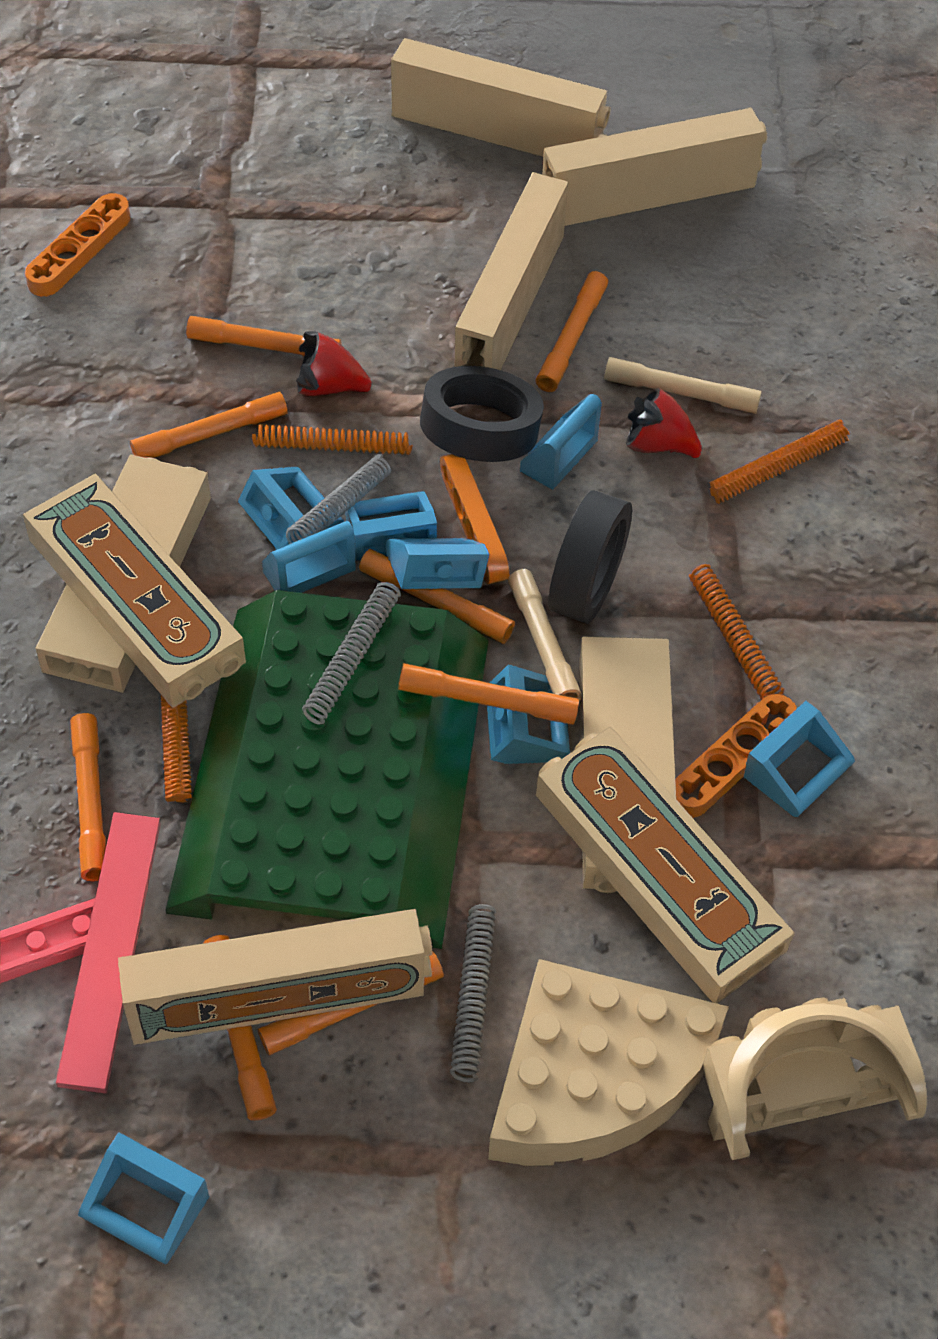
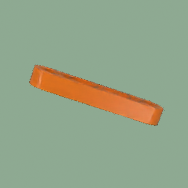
M109 193L98 198L28 264L25 269V277L29 291L40 297H47L58 292L129 223L130 210L127 199L117 193ZM87 230L99 231L97 235L91 237L81 235ZM64 252L76 253L74 257L69 259L58 257Z
M453 454L441 456L440 468L442 477L467 539L485 544L490 554L484 574L485 582L492 584L509 579V565L505 551L466 459Z
M771 694L764 697L675 779L676 800L692 818L704 814L743 778L748 754L752 750L742 748L737 743V737L747 734L754 736L759 743L763 741L797 709L795 703L790 698L781 694ZM778 712L784 714L783 719L780 717L775 718L769 724L768 730L764 727L769 713L772 715H776ZM713 761H723L730 766L732 772L727 776H716L709 771L708 764ZM701 780L704 785L700 788L698 799L690 797L688 800L682 798L683 791L688 794L692 793L699 786Z

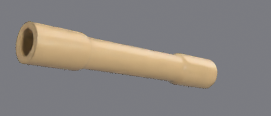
M612 357L608 359L604 380L634 387L661 388L665 392L718 403L723 407L754 414L757 413L762 393L760 390L733 384H720L645 367L643 364Z
M527 569L517 570L510 575L508 582L517 605L524 614L545 666L546 677L553 694L577 698L580 701L582 698L581 691L570 665L566 663L542 605V597L531 571Z

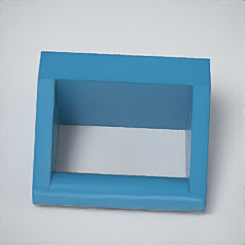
M590 394L568 410L521 460L520 472L553 490L598 441L602 405L600 398Z
M299 467L252 470L238 500V503L276 549L289 545L286 531L303 517V514L285 494L284 490L294 486L312 508L325 499ZM340 517L326 529L343 523L344 520ZM293 530V535H294L295 539H296L297 541H299V540L297 539V537L295 536L294 530ZM297 530L298 535H299L302 539H304V538L300 535L299 531Z
M425 491L358 501L345 512L346 520L350 522L354 530L356 561L361 560L368 549H373L387 556L385 551L387 538H437L435 513ZM419 509L417 513L360 521L358 518Z
M345 521L270 552L262 561L263 573L274 591L302 593L355 571V538L350 522Z
M387 538L385 543L386 554L401 589L481 588L490 555L483 543L467 538Z
M509 664L490 682L531 692L542 691L553 694L546 675ZM487 705L491 760L504 764L545 763L555 757L562 759L570 754L568 724L550 720L551 742L529 735L527 713Z
M805 701L748 754L743 777L790 815L798 817L855 762V758L822 713ZM808 740L832 760L795 794L776 768Z
M118 1132L103 1157L79 1209L78 1216L159 1262L167 1264L209 1199V1193L204 1178ZM122 1172L179 1203V1207L164 1239L101 1205Z

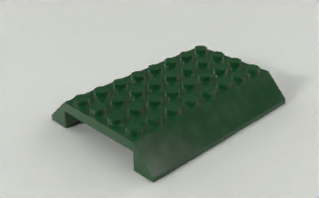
M275 590L238 609L233 627L243 637L246 663L241 665L233 675L220 679L167 900L166 914L212 920L215 904L350 920L416 909L419 927L428 926L432 948L442 949L479 704L443 696L432 697L398 690L403 663L439 670L447 675L483 682L489 640L448 610L395 604L391 608L392 611L388 613L389 616L385 618L386 621L379 628V632L376 633V637L373 638L369 649H366V654H363L364 658L360 659V664L357 665L354 674L350 675L351 679L344 686V691H340L341 696L337 697L338 701L334 702L335 706L331 708L330 713H327L328 717L324 718V724H315L307 719L302 707L306 704V700L309 699L312 690L316 688V684L319 682L322 674L326 672L325 669L329 666L339 646L342 645V641L345 640L346 635H348L358 615L361 614V610L364 609L367 601ZM315 702L317 705H319V706L323 707L325 710H327L326 707L320 705L318 702ZM311 707L318 714L324 715L322 712ZM306 709L307 713L311 717L320 721V718L315 717L313 714L309 712L308 709Z

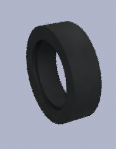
M482 366L452 367L434 374L427 381L421 408L420 427L424 435L434 445L455 456L481 462L509 461L526 455L535 447L544 403L540 394L533 386L511 373ZM465 404L482 405L499 410L514 420L505 422L478 421L462 416L449 407Z
M591 490L582 500L566 532L554 567L548 597V605L551 611L589 624L596 617L609 593L626 547L633 511L630 502L596 490Z

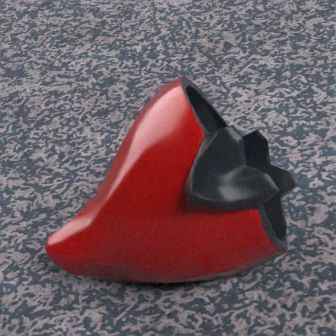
M316 331L304 333V342L299 346V352H303L305 355L299 377L296 379L299 394L316 397L345 391H370L372 386L370 377L349 351L333 338Z
M658 388L644 399L636 397L634 400L635 408L628 413L627 417L632 421V426L626 440L627 447L642 453L670 451L671 453L679 452L692 458H699L702 452V445L689 417L672 396Z

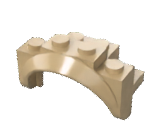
M815 998L801 1006L781 1011L780 1008L765 1009L758 1012L753 1018H750L743 1040L738 1036H729L714 1042L712 1046L708 1047L703 1062V1072L714 1103L708 1121L714 1141L725 1138L732 1160L749 1157L750 1150L745 1134L894 1100H899L907 1121L924 1117L926 1112L927 1091L923 1069L899 1006L882 1009L881 1006L872 1005L856 1010L848 1007L845 998L828 1001L827 998ZM850 1057H853L866 1065L862 1066L856 1072Z

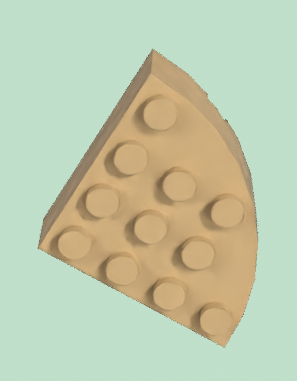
M539 959L492 1128L488 1160L524 1166L554 1165V1162L570 1161L579 1158L586 1161L604 1157L638 1142L668 1121L682 1106L683 1101L691 1094L696 1085L699 1084L704 1076L702 1067L707 1049L719 1040L729 1006Z

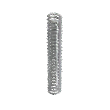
M383 454L374 456V458L344 481L343 484L289 527L286 531L288 543L292 544L289 534L293 542H297L293 535V530L298 540H302V538L298 535L297 530L303 538L308 537L307 535L311 536L326 530L327 527L389 476L391 468L388 462L382 458ZM380 461H382V462H384V463L386 464V466H387V468H388V471H387L386 467L384 466V464L381 463Z
M387 582L377 584L367 604L364 605L361 614L358 615L345 640L342 641V645L339 646L329 666L325 669L326 672L322 674V677L316 684V688L312 690L309 699L306 700V704L302 707L304 715L311 722L324 724V718L328 717L327 713L331 712V708L335 706L334 702L338 701L337 697L341 696L340 691H344V686L351 679L350 675L354 674V670L360 664V659H363V654L367 652L366 649H369L373 638L376 637V633L382 627V623L386 621L385 618L389 616L388 613L392 611L391 608L395 606L394 603L401 596L399 589L395 585ZM381 586L391 587L397 592V594H395L392 590ZM315 702H318L320 705L326 707L327 710H325L323 707L317 705ZM311 707L322 712L324 715L318 714ZM306 709H308L309 712L313 714L315 717L320 718V721L311 717L307 713Z
M486 904L470 908L468 929L466 930V949L464 950L465 956L463 957L464 963L462 964L463 976L461 977L460 998L458 999L460 1004L458 1005L456 1033L454 1034L455 1040L453 1041L455 1046L453 1047L454 1054L452 1055L453 1061L451 1062L452 1068L450 1070L454 1078L463 1082H474L478 1079L476 1073L479 1072L477 1066L480 1062L477 1059L481 1057L478 1052L481 1050L479 1045L482 1043L480 1037L483 1036L481 1030L484 1029L482 1025L484 1018L482 1016L485 1015L483 1009L486 1008L484 1002L487 1001L485 995L488 993L486 990L488 984L486 982L489 980L487 975L490 971L487 968L491 966L488 961L491 960L489 955L492 953L490 947L493 946L491 942L493 936L491 934L494 933L492 928L495 926L493 921L496 919L494 916L496 909ZM477 909H489L492 912L479 911ZM478 915H481V916H489V917H491V918H489V919H488V918H479V917H477V916H478ZM475 922L489 923L490 925L477 924ZM475 929H487L489 932L477 931ZM476 935H480V936H487V937H489V938H487V939H485V938H477V937H475V936H476ZM474 942L487 943L488 945H478ZM472 949H484L487 950V952L475 951ZM472 956H484V957H486V958H485V959H481V958H475V957H472ZM473 962H478V963H484V964H486V965H475V964H472V963H473ZM472 969L483 970L485 972H475L472 971ZM471 976L483 977L484 979H475ZM469 983H478V984H482L483 986H475V985H471V984H469ZM468 990H478L482 991V993H475ZM468 997L481 998V1000L470 999ZM467 1004L480 1005V1007H474ZM466 1011L479 1012V1014L469 1013ZM466 1018L478 1019V1021L468 1020ZM465 1025L477 1026L478 1028L467 1027ZM465 1032L476 1033L477 1035L466 1034ZM465 1040H475L477 1042H470ZM464 1047H474L476 1049H468ZM463 1054H472V1055H475V1056H467V1055H463ZM455 1071H457L458 1073H461V1074H465V1075H472L473 1077H472V1078L462 1077V1076H459V1075L455 1074Z

